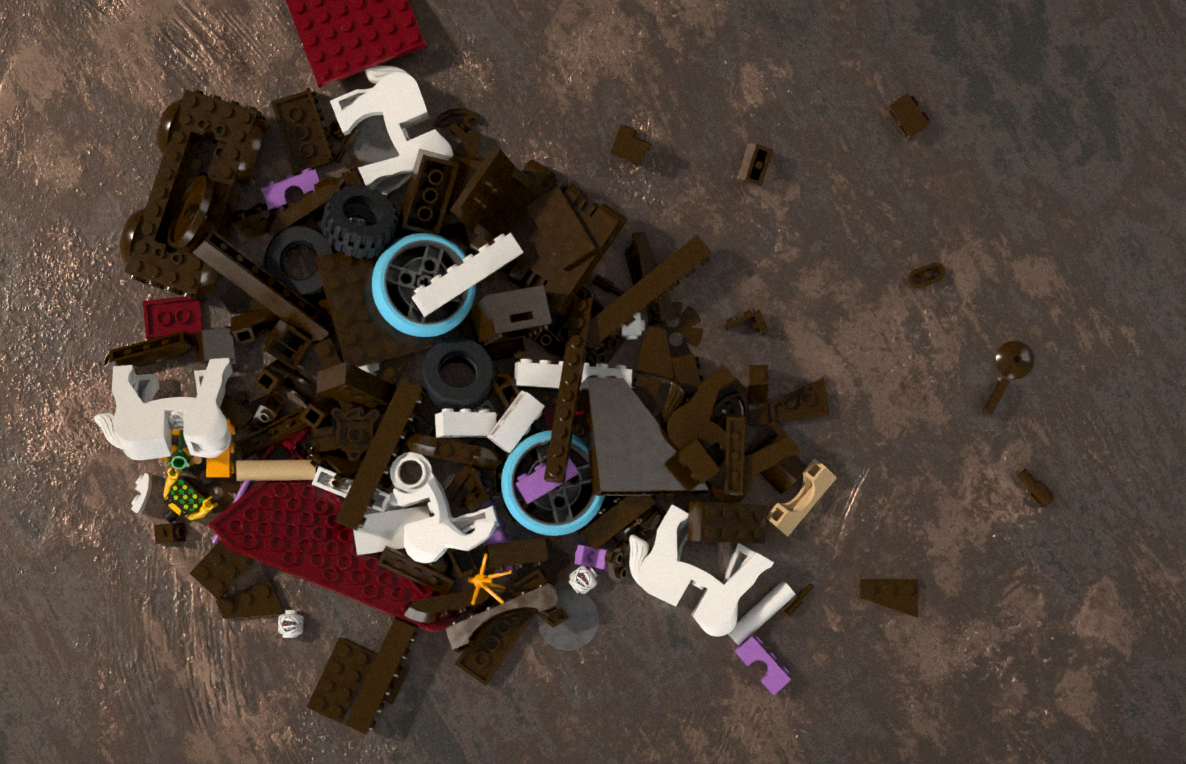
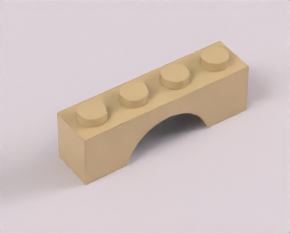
M813 459L803 471V485L797 496L787 503H777L766 516V519L787 537L837 478L826 466L816 459Z

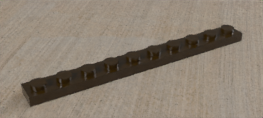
M575 297L573 301L544 475L546 482L565 483L594 308L593 298Z

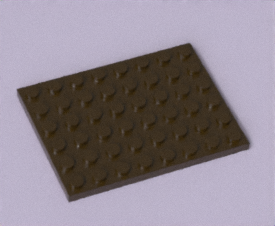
M458 222L442 226L439 236L453 242L468 256L470 244L464 224ZM405 236L394 238L393 242ZM415 248L401 253L392 262V265L402 267L407 261L416 257H422L424 248ZM338 252L315 259L344 362L359 368L431 349L438 341L449 337H464L468 339L475 337L470 311L459 325L438 336H412L390 325L379 312L372 293L373 271L380 255L359 259L356 256L351 255L349 257L344 252ZM442 255L441 263L444 264L447 269L453 266V264ZM425 263L426 270L433 271V265ZM401 276V280L403 283H410V279L408 276ZM423 281L422 283H420V284H422V285L424 284L425 287H427L425 281ZM481 282L476 284L473 304L485 297ZM386 285L391 302L405 316L407 308L399 300L396 288ZM447 303L440 310L427 315L424 323L444 319L452 313L456 306Z

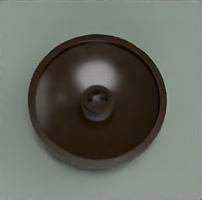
M200 175L185 191L170 224L168 232V243L170 246L182 249L205 222L213 194V180L211 178Z

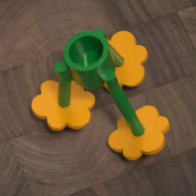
M172 429V434L179 436L178 450H176V445L173 444L170 457L157 459H163L164 462H168V465H172L175 469H183L185 466L189 467L194 464H200L202 457L191 455L187 447L182 450L184 430Z

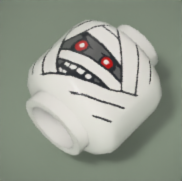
M581 565L569 575L570 580L568 582L577 594L579 592L586 594L597 585L595 578L598 575L592 567L587 569L586 566Z
M285 610V614H281L278 617V632L283 634L285 638H298V635L303 633V616L297 614V610Z

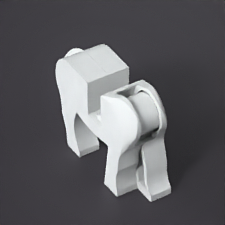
M377 65L365 70L368 80L376 84L373 88L356 89L331 100L330 103L344 135L350 134L359 122L368 117L384 116L387 131L399 156L358 167L365 185L369 186V189H377L382 195L385 194L389 197L409 184L419 149L451 157L454 154L450 144L435 129L410 140L406 129L430 119L418 84L413 77L400 68Z
M230 358L210 359L206 370L194 371L197 388L196 398L172 397L152 401L153 397L159 390V381L156 374L136 375L133 365L113 366L112 394L116 401L115 415L112 413L97 414L94 420L102 429L106 439L113 446L123 449L124 453L134 460L170 457L172 429L184 430L183 436L191 455L206 458L216 457L229 447L232 440L226 418L220 410L225 395L226 382L233 373Z
M671 504L656 530L655 543L650 553L649 545L645 540L636 535H630L629 566L634 580L647 593L674 606H677L691 580H693L692 585L701 590L706 587L691 615L709 635L716 637L724 636L730 633L736 626L739 598L755 583L763 571L772 567L774 562L737 543L722 582L693 565L681 562V551L688 539L689 514Z

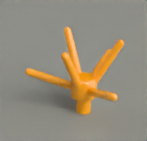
M487 553L484 554L480 574L468 577V582L474 583L476 586L471 602L472 605L476 602L480 588L485 589L501 604L504 603V600L488 586L505 590L506 587L492 583V578L511 574L512 570L484 575L488 557Z

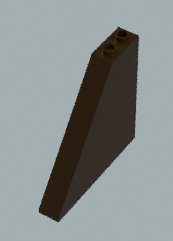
M591 375L581 383L593 496H700L708 490L705 483L701 484L699 481L695 482L689 474L691 470L687 465L684 467L678 460L680 456L678 454L679 449L624 378H616V376L598 378L597 375Z

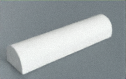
M319 466L312 485L346 498L354 480L349 478L336 488L332 485V481H334V476L337 473ZM383 491L376 492L373 500H375L373 509L385 513L391 499V494Z
M782 580L737 621L736 626L728 635L740 646L796 594Z

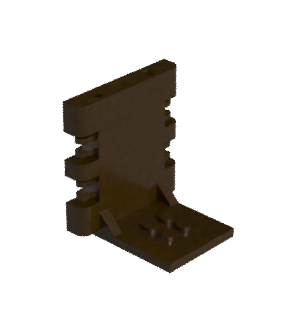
M494 145L450 211L476 236V239L469 248V255H477L480 253L478 249L487 243L491 246L495 243L494 239L504 233L506 236L511 233L523 253L507 264L505 273L509 274V281L523 289L525 286L528 288L532 287L538 277L541 278L537 286L544 285L548 306L563 315L627 222V218L605 204L599 206L594 203L587 213H584L583 211L589 203L586 192L573 184L569 187L563 184L560 187L562 193L597 249L571 267L563 270L525 207L557 187L559 180L555 178L556 174L533 159L520 171L504 152Z

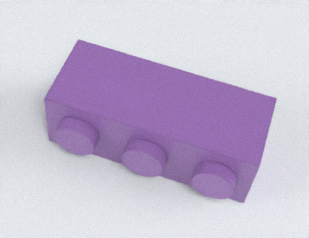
M570 457L565 481L579 474ZM544 462L534 468L536 472L528 475L526 472L517 478L519 482L515 485L527 504L562 484L546 482L544 480L546 469Z

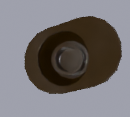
M655 503L640 515L642 523L629 530L627 537L636 535L645 541L651 539L656 534V530L666 515L664 508L660 504Z

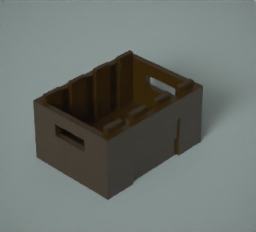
M544 285L490 294L473 304L470 309L475 340L484 347L493 341L526 335V339L542 332V330L548 329L547 326L552 323Z

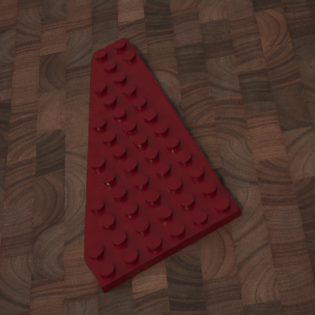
M296 452L287 460H304V458ZM313 480L260 481L208 524L216 536L232 551L426 631H443L461 615L457 614V612H452L450 616L439 618L436 615V622L430 623L415 621L404 616L413 601L442 596V594L378 565L377 563L382 552L357 555L353 529L335 521L345 499L340 495L312 485Z

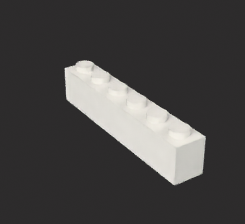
M503 233L494 239L495 243L491 246L488 243L478 249L480 253L477 255H468L462 260L464 263L460 266L454 264L446 270L448 273L443 277L439 274L430 280L432 284L425 287L423 284L414 290L416 294L412 299L423 316L426 317L520 256L523 251L512 234L509 233L505 236Z
M521 359V362L515 363L514 382L516 386L559 389L563 361H559V365L551 364L550 360H540V363H532V359ZM584 363L581 383L591 375H597L598 378L616 376V378H624L631 387L632 369H627L626 365H615V368H608V364H596V367H589V363Z

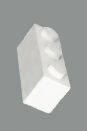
M521 391L487 438L502 450L510 453L519 445V440L522 436L528 434L534 420L540 418L543 413L542 409L545 406L528 392Z
M442 409L441 413L435 414L436 438H487L497 424L496 412H489V409L477 410L478 412H471V409H460V412H454L453 409Z

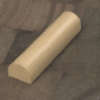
M312 460L236 461V481L314 480L316 467L310 463Z

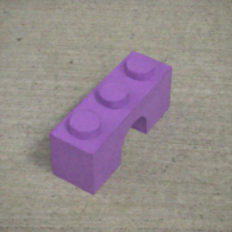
M308 168L301 171V174L295 177L294 175H288L281 182L276 183L272 181L266 183L265 187L261 188L268 210L272 213L281 206L286 208L289 205L287 194L294 188L301 189L303 194L311 190L315 191L314 184L320 182V178L315 169Z
M750 636L734 652L747 666L756 660L765 662L767 671L759 680L775 695L791 680L788 677L790 672L783 665L779 667L776 664L777 658L771 651L767 653L762 648L765 644L757 636L755 638Z

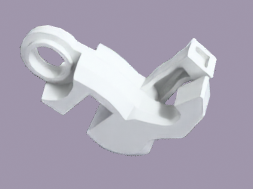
M404 453L398 456L392 463L390 476L395 486L393 492L399 506L407 507L430 500L428 502L429 510L435 515L405 525L404 546L407 554L414 561L421 563L436 562L448 548L470 551L489 539L496 526H500L495 506L453 518L446 494L433 474L429 460L422 454ZM410 460L417 461L423 471L419 482L413 485L406 484L400 477L401 466ZM475 528V531L471 534H465L466 532Z

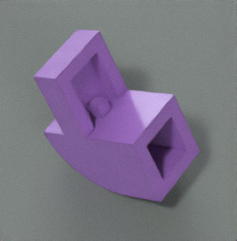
M578 545L574 564L607 570L605 564L607 550L599 548L595 550L593 547Z

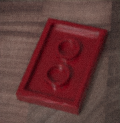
M186 296L143 301L146 339H154L181 331L193 335L204 330L201 298L199 301Z

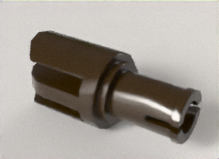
M1027 468L1016 475L1028 488L1027 494L1040 507H1046L1053 501L1054 495L1042 480L1036 481Z

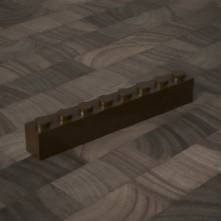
M210 229L198 241L193 251L196 256L311 341L317 344L330 333L333 327V321L330 316L213 229Z
M698 235L592 318L587 344L591 351L594 349L596 351L600 350L606 344L605 340L609 337L612 339L621 332L620 328L624 325L627 327L636 320L635 316L639 313L642 315L651 308L650 304L654 301L657 303L666 296L665 292L669 289L672 291L681 284L680 280L685 276L688 279L696 272V267L700 264L704 266L711 260L712 252Z
M401 379L335 519L336 522L355 531H358L359 528L363 529L367 520L365 514L367 510H372L375 503L373 497L376 492L379 493L384 484L381 480L384 475H388L392 467L389 463L392 457L396 458L400 447H398L400 439H405L408 433V429H406L408 422L412 423L416 416L415 407L417 404L421 405L425 394L422 393V388Z

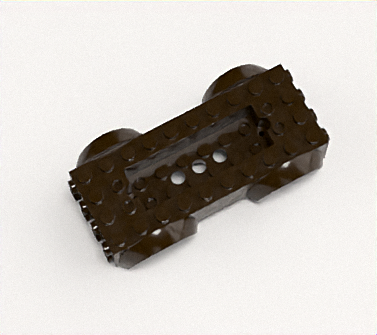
M193 88L192 91L185 89L183 98L168 105L160 118L157 128V146L163 157L146 208L135 211L125 223L120 238V255L126 264L124 272L130 275V279L146 284L147 281V284L162 290L165 286L167 291L177 295H181L183 292V296L199 301L200 298L206 300L207 297L214 295L218 271L196 256L193 251L198 241L210 229H213L230 242L233 236L227 228L241 187L251 183L258 152L264 136L270 127L266 122V118L261 115L262 112L257 111V108L250 105L243 107L238 102L230 99L226 102L220 96L210 94L209 97L203 94V91ZM205 172L213 180V194L207 218L189 243L182 249H176L168 243V232L173 215L187 188L200 173Z

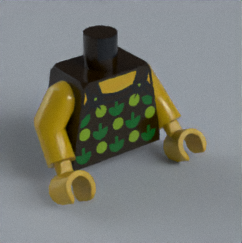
M173 466L167 471L168 477L165 482L163 496L165 498L164 504L169 507V510L163 517L170 523L178 516L183 520H195L205 517L218 503L212 504L210 501L213 498L212 496L208 498L185 476H179L182 473V469L176 472Z

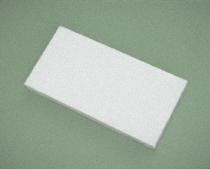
M428 506L366 514L367 520L363 529L353 530L357 555L383 552L385 546L395 550L405 548V525L430 518Z

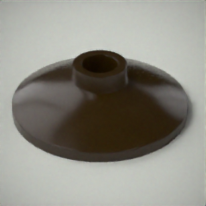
M1010 341L1003 344L997 351L995 359L1000 373L1011 379H1019L1026 376L1032 370L1034 364V356L1031 349L1020 341ZM1014 356L1019 357L1018 363L1013 361Z

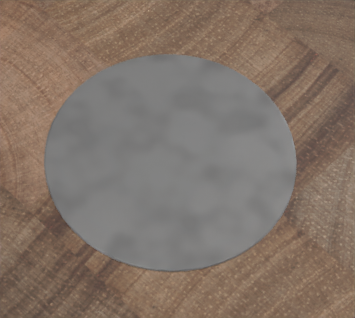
M383 115L368 117L357 125L356 128L359 132L352 144L354 155L361 163L369 165L399 156L387 131ZM407 128L406 131H407L408 136H409V138H410V140H411V139H412V134H411L410 129Z
M574 589L557 591L558 596L570 618L552 628L538 616L539 630L543 638L551 646L564 651L577 650L586 646L596 635L599 627V613L595 603L586 594L580 592L577 594Z

